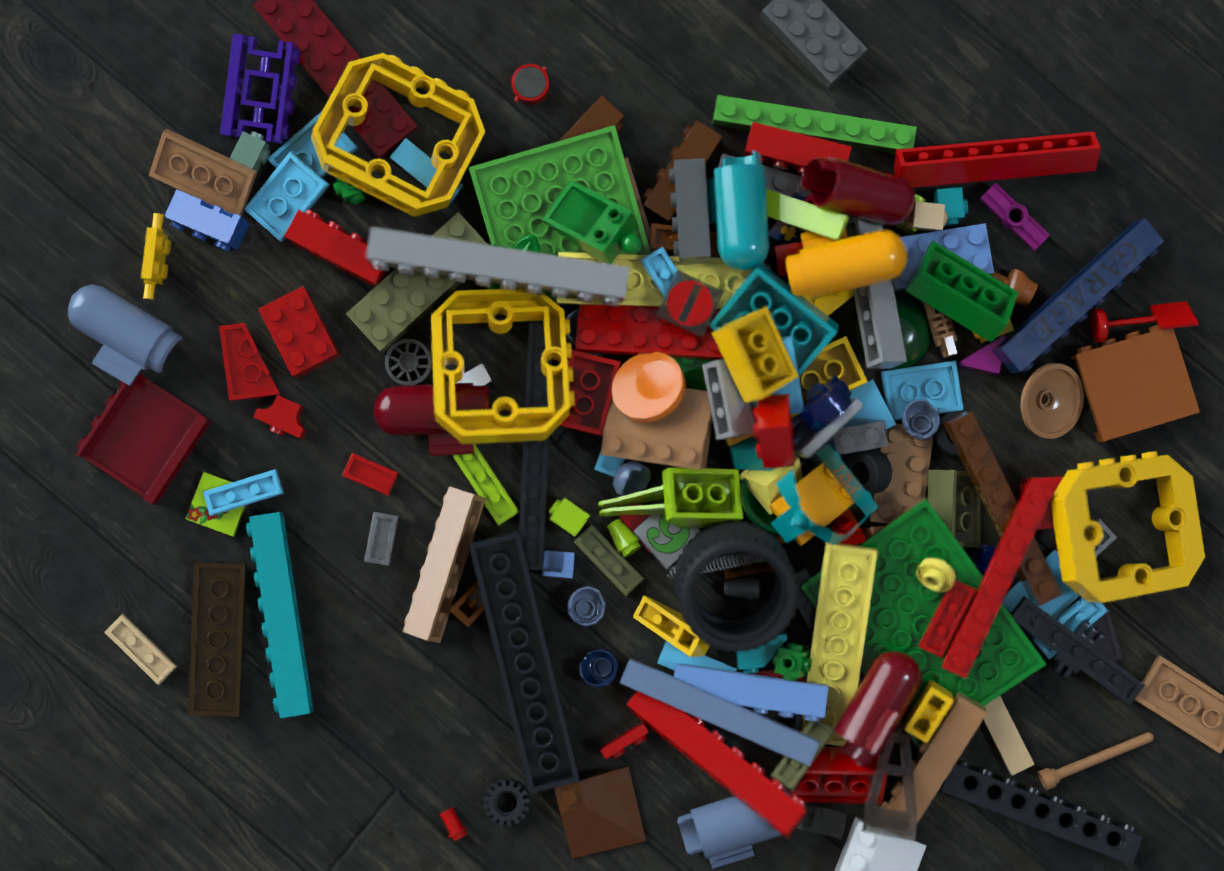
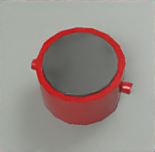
M526 64L515 71L511 83L516 97L514 99L515 102L521 101L526 105H535L545 100L550 87L546 67L541 68L538 65Z

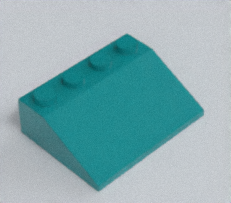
M763 264L757 265L752 269L709 324L716 331L736 319L767 307L780 337L792 336L799 376L835 336L839 326L806 298L793 295L791 286Z

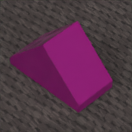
M1005 335L992 341L957 364L963 369L994 376L999 374L1002 362L992 350L1006 339Z

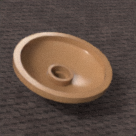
M1050 363L1038 368L1029 377L1021 396V414L1025 425L1033 434L1046 439H1054L1069 432L1076 424L1084 403L1083 386L1077 373L1066 365Z

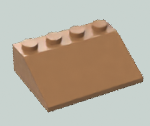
M685 388L682 400L669 415L660 420L647 423L635 422L625 417L615 405L612 397L604 428L601 455L698 470L706 468L713 420L707 391Z

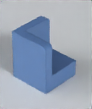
M545 551L542 576L573 578L575 553Z

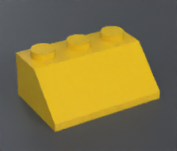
M767 307L736 319L712 333L744 402L763 399L799 377Z

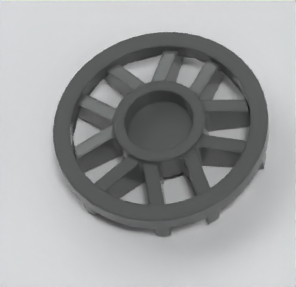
M403 339L394 343L387 351L385 368L390 378L396 383L404 386L416 385L423 382L429 375L432 368V357L427 347L421 342L414 339ZM407 343L404 353L398 346ZM410 343L417 345L414 353L409 352ZM420 347L425 351L426 355L417 356ZM394 349L401 354L399 359L391 356ZM428 358V365H419V359ZM389 359L398 363L390 368ZM400 367L402 371L395 377L392 371ZM417 368H427L422 377ZM415 371L418 377L415 381H412L410 373ZM406 373L409 382L399 379Z

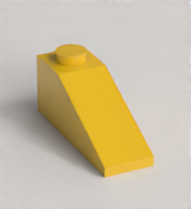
M646 595L643 596L633 615L634 619L689 657L705 656L709 645L703 639L700 640L690 630L681 613Z

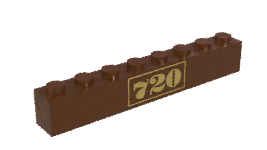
M965 411L943 422L1001 539L1018 503L973 413ZM1033 536L1019 565L1017 574L1030 600L1034 604L1041 606L1063 594Z

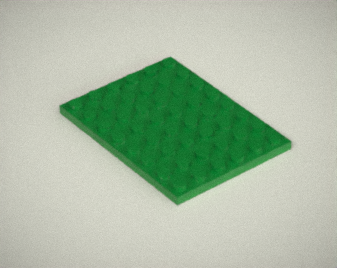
M927 498L868 537L865 542L857 545L878 549L861 662L862 672L866 676L874 660L881 653L889 651H900L908 654L916 661L921 672L920 686L899 721L903 728L904 720L929 680L952 692L954 697L959 691L985 706L1046 665L1043 658L1003 603L993 620L967 678L942 668L941 665L971 601L942 658L919 648L918 645L945 593L930 590L919 581L917 569L920 563L928 558L943 560L953 569L956 576L955 579L976 588V591L983 578L980 571ZM822 570L800 585L816 609ZM907 732L916 746L919 747L922 740Z

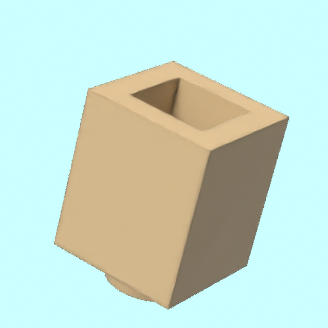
M915 201L914 210L906 220V228L926 231L943 230V226L947 222L945 204Z

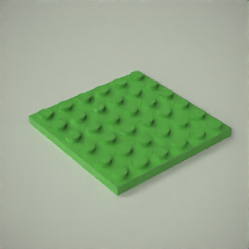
M615 125L469 167L491 246L496 244L498 247L513 249L518 240L524 236L534 234L539 241L541 254L558 256L559 252L586 253L542 220L570 180L632 211L638 224L633 234L638 236L642 243L640 251L633 255L651 254ZM621 250L619 254H627V253H625L623 250ZM542 291L551 300L557 301V298L551 296L552 292Z

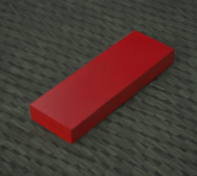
M955 579L953 586L948 591H945L918 645L919 648L940 658L943 657L976 592V588Z

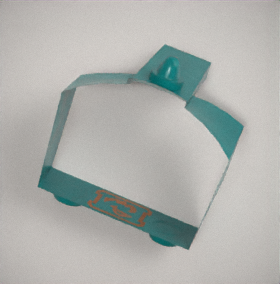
M829 444L817 451L816 454L866 517L845 536L838 535L820 524L816 525L805 514L799 504L800 497L796 490L794 471L792 469L776 483L781 495L790 508L771 522L772 526L786 543L809 530L822 540L835 545L847 538L878 507L873 501L872 495L864 490L841 461L840 455Z

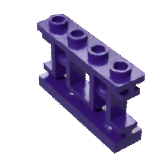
M233 33L220 134L240 138L242 132L246 131V126L267 129V142L285 144V139H289L290 124L287 123L288 116L292 114L294 107L291 93L297 84V75L294 74L295 64H298L300 60V49H297L298 45L294 42L279 41L277 53L256 50L257 38ZM247 54L261 57L259 71L245 69ZM271 58L285 60L283 75L269 73ZM253 76L274 79L271 103L250 101ZM240 104L254 107L252 121L238 119ZM279 107L277 126L262 123L264 108L278 110Z

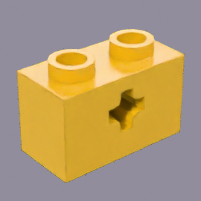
M929 680L904 720V730L927 743L954 701L952 692Z

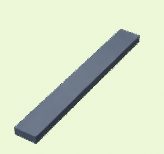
M631 658L620 681L623 685L810 766L820 743L817 739Z

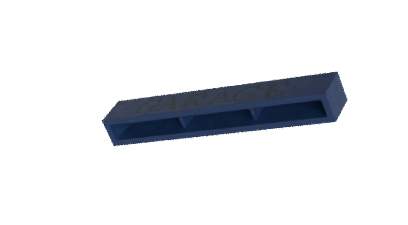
M1146 218L1134 221L992 351L1011 374L1027 372L1033 367L1034 359L1047 354L1052 349L1051 344L1056 339L1061 340L1070 333L1069 328L1074 323L1082 322L1088 316L1087 311L1091 307L1096 308L1106 300L1105 295L1110 290L1113 292L1124 283L1122 279L1125 276L1137 272L1142 267L1140 263L1145 258L1150 259L1159 251L1157 247L1164 240Z

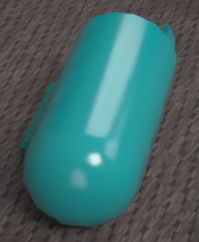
M753 150V155L724 157L723 166L714 170V178L706 180L709 224H717L718 252L721 260L728 267L739 271L752 270L757 265H761L766 259L769 250L765 167L762 166L760 153Z

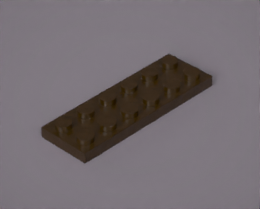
M194 563L188 715L241 716L247 564Z

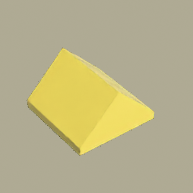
M795 457V466L781 467L771 471L751 470L749 473V470H745L739 475V479L741 481L743 478L748 480L747 487L749 491L771 515L774 512L770 509L769 505L781 496L776 483L792 469L794 471L795 484L803 478L801 465H799L800 459Z

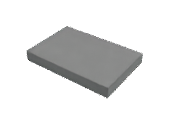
M845 398L794 446L795 454L809 458L863 408V404L856 398Z

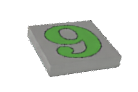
M651 515L633 531L665 569H668L678 559L679 555L683 553L682 549L691 538L693 539L697 532H701L698 528H680L666 521V515Z

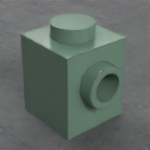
M243 131L230 159L258 172L261 164H265L268 160L267 158L270 155V150L268 149L270 146L264 141L265 137L254 131L248 134Z

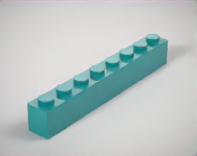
M283 512L249 517L250 522L247 523V533L249 538L252 537L254 547L250 548L252 562H256L257 565L254 580L256 587H260L261 597L258 598L260 613L264 612L265 622L262 623V632L264 638L268 637L269 647L266 648V658L268 663H272L273 672L269 675L272 688H275L277 698L273 699L275 713H279L280 718L310 714L314 712L284 514Z

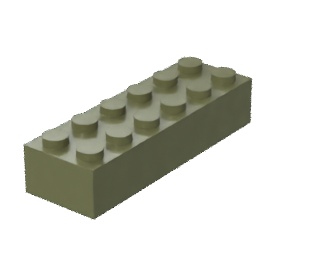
M459 212L432 235V237L488 245ZM396 268L349 310L346 315L381 353H384L461 283L450 281L449 276L440 275V279L424 277L425 274L423 272L417 271L414 272V275L402 274Z

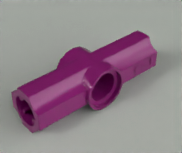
M997 183L993 184L980 198L1001 219L1003 226L1012 230L1033 251L1050 235L1028 214L1027 209L1023 205L1017 204ZM1010 211H1015L1019 214L1020 221L1018 223L1011 221L1009 218Z

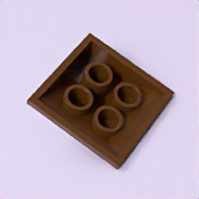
M629 766L580 777L579 782L554 788L572 859L646 841Z

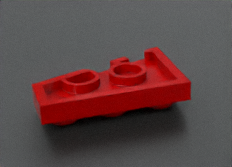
M245 323L219 326L229 402L280 395Z

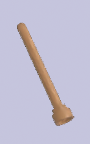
M1147 732L1057 770L1046 768L1038 771L1040 782L1046 791L1056 787L1060 779L1153 741L1154 736L1152 733Z

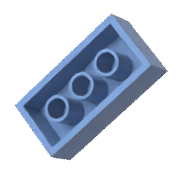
M986 223L900 237L907 249V263L901 275L892 279L894 292L906 289L912 272L932 240L989 275H992L994 269Z

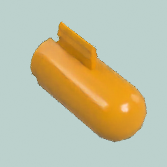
M844 229L842 237L838 241L808 231L800 233L803 249L800 250V253L790 255L785 260L793 295L802 296L810 294L811 299L890 281L900 276L906 267L907 249L901 238L890 230H878L847 238L846 229Z

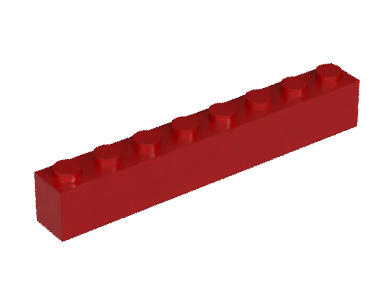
M1095 132L896 149L894 175L902 177L914 188L1096 171L1101 147Z
M639 691L626 704L630 712L785 838L790 836L806 816V809L803 808L805 803L795 795L790 797L783 792L785 788L775 779L771 781L763 775L765 773L764 770L754 762L751 765L743 759L744 754L734 746L731 749L723 743L724 738L713 730L710 733L703 727L705 723L700 718L694 715L690 717L683 710Z

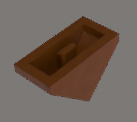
M478 580L450 609L468 627L485 610Z

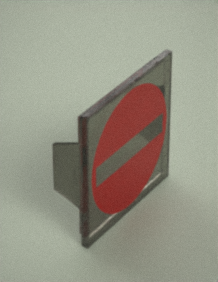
M677 270L656 316L703 337L723 291Z

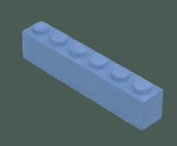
M681 663L675 665V678L741 707H753V712L768 714V710L778 711L779 716L793 717L794 713L802 714L805 720L819 721V717H825L829 685L798 680L790 681L777 677Z

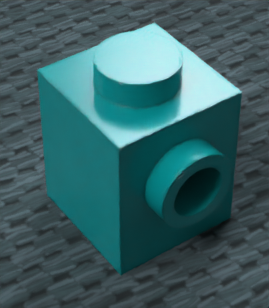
M962 187L937 189L933 193L934 203L945 204V211L947 212L945 226L958 225V221H961L965 214L968 213L967 199H963Z

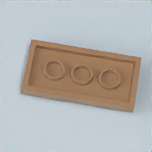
M166 129L162 132L149 176L199 198L208 204L221 207L226 212L242 216L257 171Z
M897 423L886 429L889 445L879 449L888 457L891 463L892 480L888 488L883 492L873 494V501L878 507L870 514L869 521L889 524L925 499L933 436L925 440L915 439L906 433L902 424Z
M1158 656L1142 681L1145 685L1134 700L1221 754L1224 749V696L1162 656Z

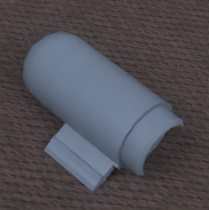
M91 284L81 287L70 299L68 305L70 323L80 332L103 344L92 364L129 386L132 385L141 370L145 371V369L148 370L150 368L157 373L162 372L163 364L169 352L178 341L182 340V336L173 332L171 326L102 286Z
M785 789L783 790L788 796L792 797ZM735 796L691 809V813L679 816L677 820L687 853L692 855L703 851L705 858H709L712 869L753 857L752 844L782 835Z

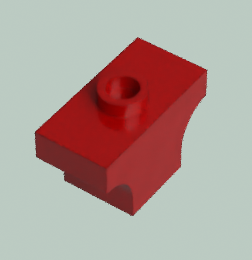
M277 395L271 407L267 409L257 408L253 417L271 425L269 430L281 436L287 432L303 439L307 432L300 423V415L304 407Z
M848 508L830 522L828 526L832 532L845 536L858 523ZM858 526L847 538L838 543L857 546L865 542L866 538L861 527Z

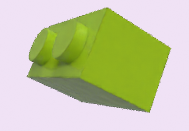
M565 498L562 502L557 499L549 511L553 514L550 519L575 537L590 517V515Z

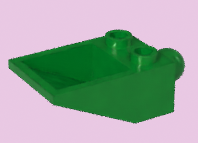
M570 180L542 219L544 223L605 264H612L621 250L629 255H633L641 249L642 243L640 238L633 234L638 224L632 211Z

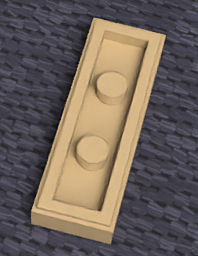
M122 614L104 632L158 685L178 667L125 614Z
M998 696L985 705L987 714L983 721L1010 775L1013 776L1034 765V762L1001 697Z

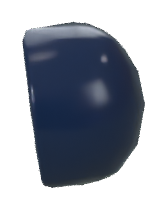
M604 649L588 652L579 664L580 677L586 684L596 688L606 687L613 683L620 670L618 659L612 652Z

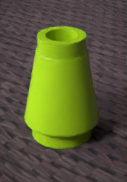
M620 519L613 521L607 526L618 553H622L624 558L641 548L639 544L640 539Z

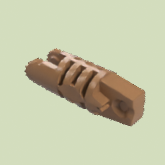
M922 301L936 347H940L943 358L956 355L955 341H957L951 318L940 311L936 314L932 306Z

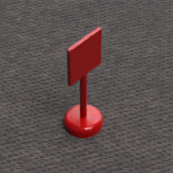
M1187 301L1150 305V310L1154 316L1108 321L1107 315L1102 308H1092L1090 312V330L1095 343L1106 341L1109 327L1157 322L1160 329L1164 330L1198 326L1199 322Z

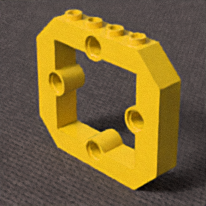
M381 53L348 63L312 130L311 139L324 172L416 217L448 207L483 139L485 129L474 99L470 98L466 92L452 89L443 80L433 79L425 75L421 69L402 63L394 55L388 56ZM372 79L408 97L414 106L428 107L460 124L452 141L441 140L435 145L431 163L437 171L426 192L391 175V167L385 160L373 159L368 163L336 147L347 125L357 126L365 120L368 104L363 95ZM423 88L427 91V94H419L416 89ZM355 106L360 109V112L353 113L349 111L348 107ZM439 153H448L451 158L447 160L442 159ZM374 171L381 172L384 177L381 179L374 178L371 173Z
M517 288L516 291L504 289L455 291L431 315L435 420L462 444L546 440L569 416L570 406H574V391H569L568 383L573 382V369L567 366V358H571V343H566V334H570V320L565 319L564 310L543 292H541V295L526 293V288ZM501 314L506 316L507 318L505 320L498 321L494 317L496 315ZM543 321L545 351L541 358V370L547 378L548 407L518 409L513 399L502 397L495 401L492 410L456 411L455 383L459 382L464 376V360L459 353L453 351L452 324L488 323L491 331L503 334L511 329L513 322ZM557 360L560 362V365L553 367L547 362ZM448 364H455L458 366V368L453 371L445 369V367ZM501 410H509L512 414L509 417H502L498 413Z
M1157 451L1141 453L1142 458L1136 459V455L1120 457L1121 462H1115L1114 458L1099 460V465L1093 466V462L1077 464L1078 469L1066 472L1055 490L1050 504L1062 581L1087 602L1104 603L1188 586L1204 560L1205 553L1193 476L1169 455L1158 456ZM1156 478L1160 506L1153 511L1152 522L1156 529L1165 533L1169 566L1151 569L1146 564H1124L1119 568L1117 576L1099 579L1094 546L1101 542L1103 530L1098 522L1090 521L1086 490L1104 486L1109 488H1128L1134 486L1139 480Z

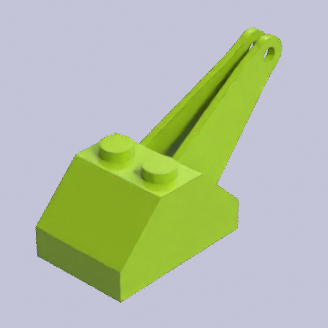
M667 468L662 471L663 486L598 502L600 508H607L599 511V515L603 517L617 515H666L667 522L680 528H705L707 526L711 527L715 523H722V521L732 522V520L740 521L743 519L738 469L698 470L691 468ZM664 499L665 504L621 507Z

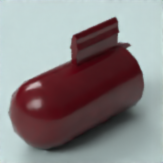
M834 157L814 158L806 166L801 179V188L810 191V196H807L804 202L840 214L850 215L886 226H895L906 221L914 210L916 196L911 184L902 177Z
M455 383L456 411L489 410V388L486 385L474 386V383ZM434 384L393 386L384 389L378 394L374 402L373 413L377 425L386 434L394 436L428 435L430 456L474 454V443L462 444L435 420Z
M900 651L881 653L874 660L834 729L836 733L847 739L842 748V753L856 760L855 763L862 767H869L875 756H880L920 686L921 672L918 664L911 656Z

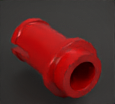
M454 807L439 814L450 834L449 838L452 837L453 841H456L467 835L465 831L467 827H463Z

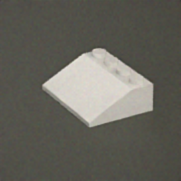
M855 817L834 871H917L926 845L910 838L904 840L885 828Z

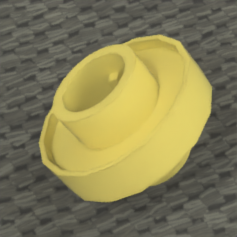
M925 559L917 569L919 581L930 590L945 592L955 582L956 576L953 569L943 560Z

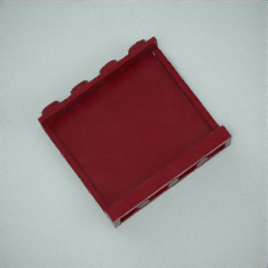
M139 373L131 386L122 381L119 382L120 388L117 393L109 396L105 403L107 408L102 415L99 414L91 424L93 429L88 436H84L77 445L79 450L75 455L83 457L144 497L143 499L148 503L157 505L212 420Z

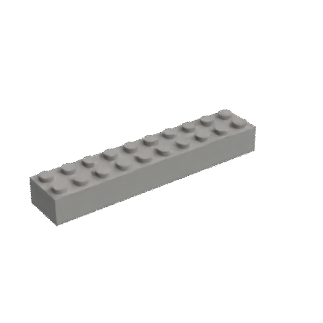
M371 227L366 256L369 264H372L374 266L373 269L389 271V267L397 268L399 273L414 275V272L417 271L423 272L425 274L424 277L440 279V275L449 276L450 281L465 283V279L475 280V285L490 287L491 283L500 284L501 289L516 291V287L526 288V293L541 295L542 291L552 292L551 296L555 298L566 299L567 295L577 296V301L592 303L593 299L602 300L603 305L617 307L618 303H623L625 299L630 268Z

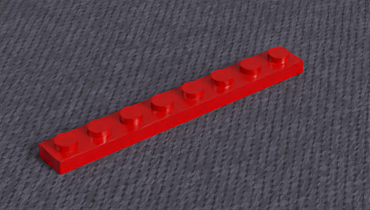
M1028 481L941 665L942 668L967 678L1054 491L1033 481Z

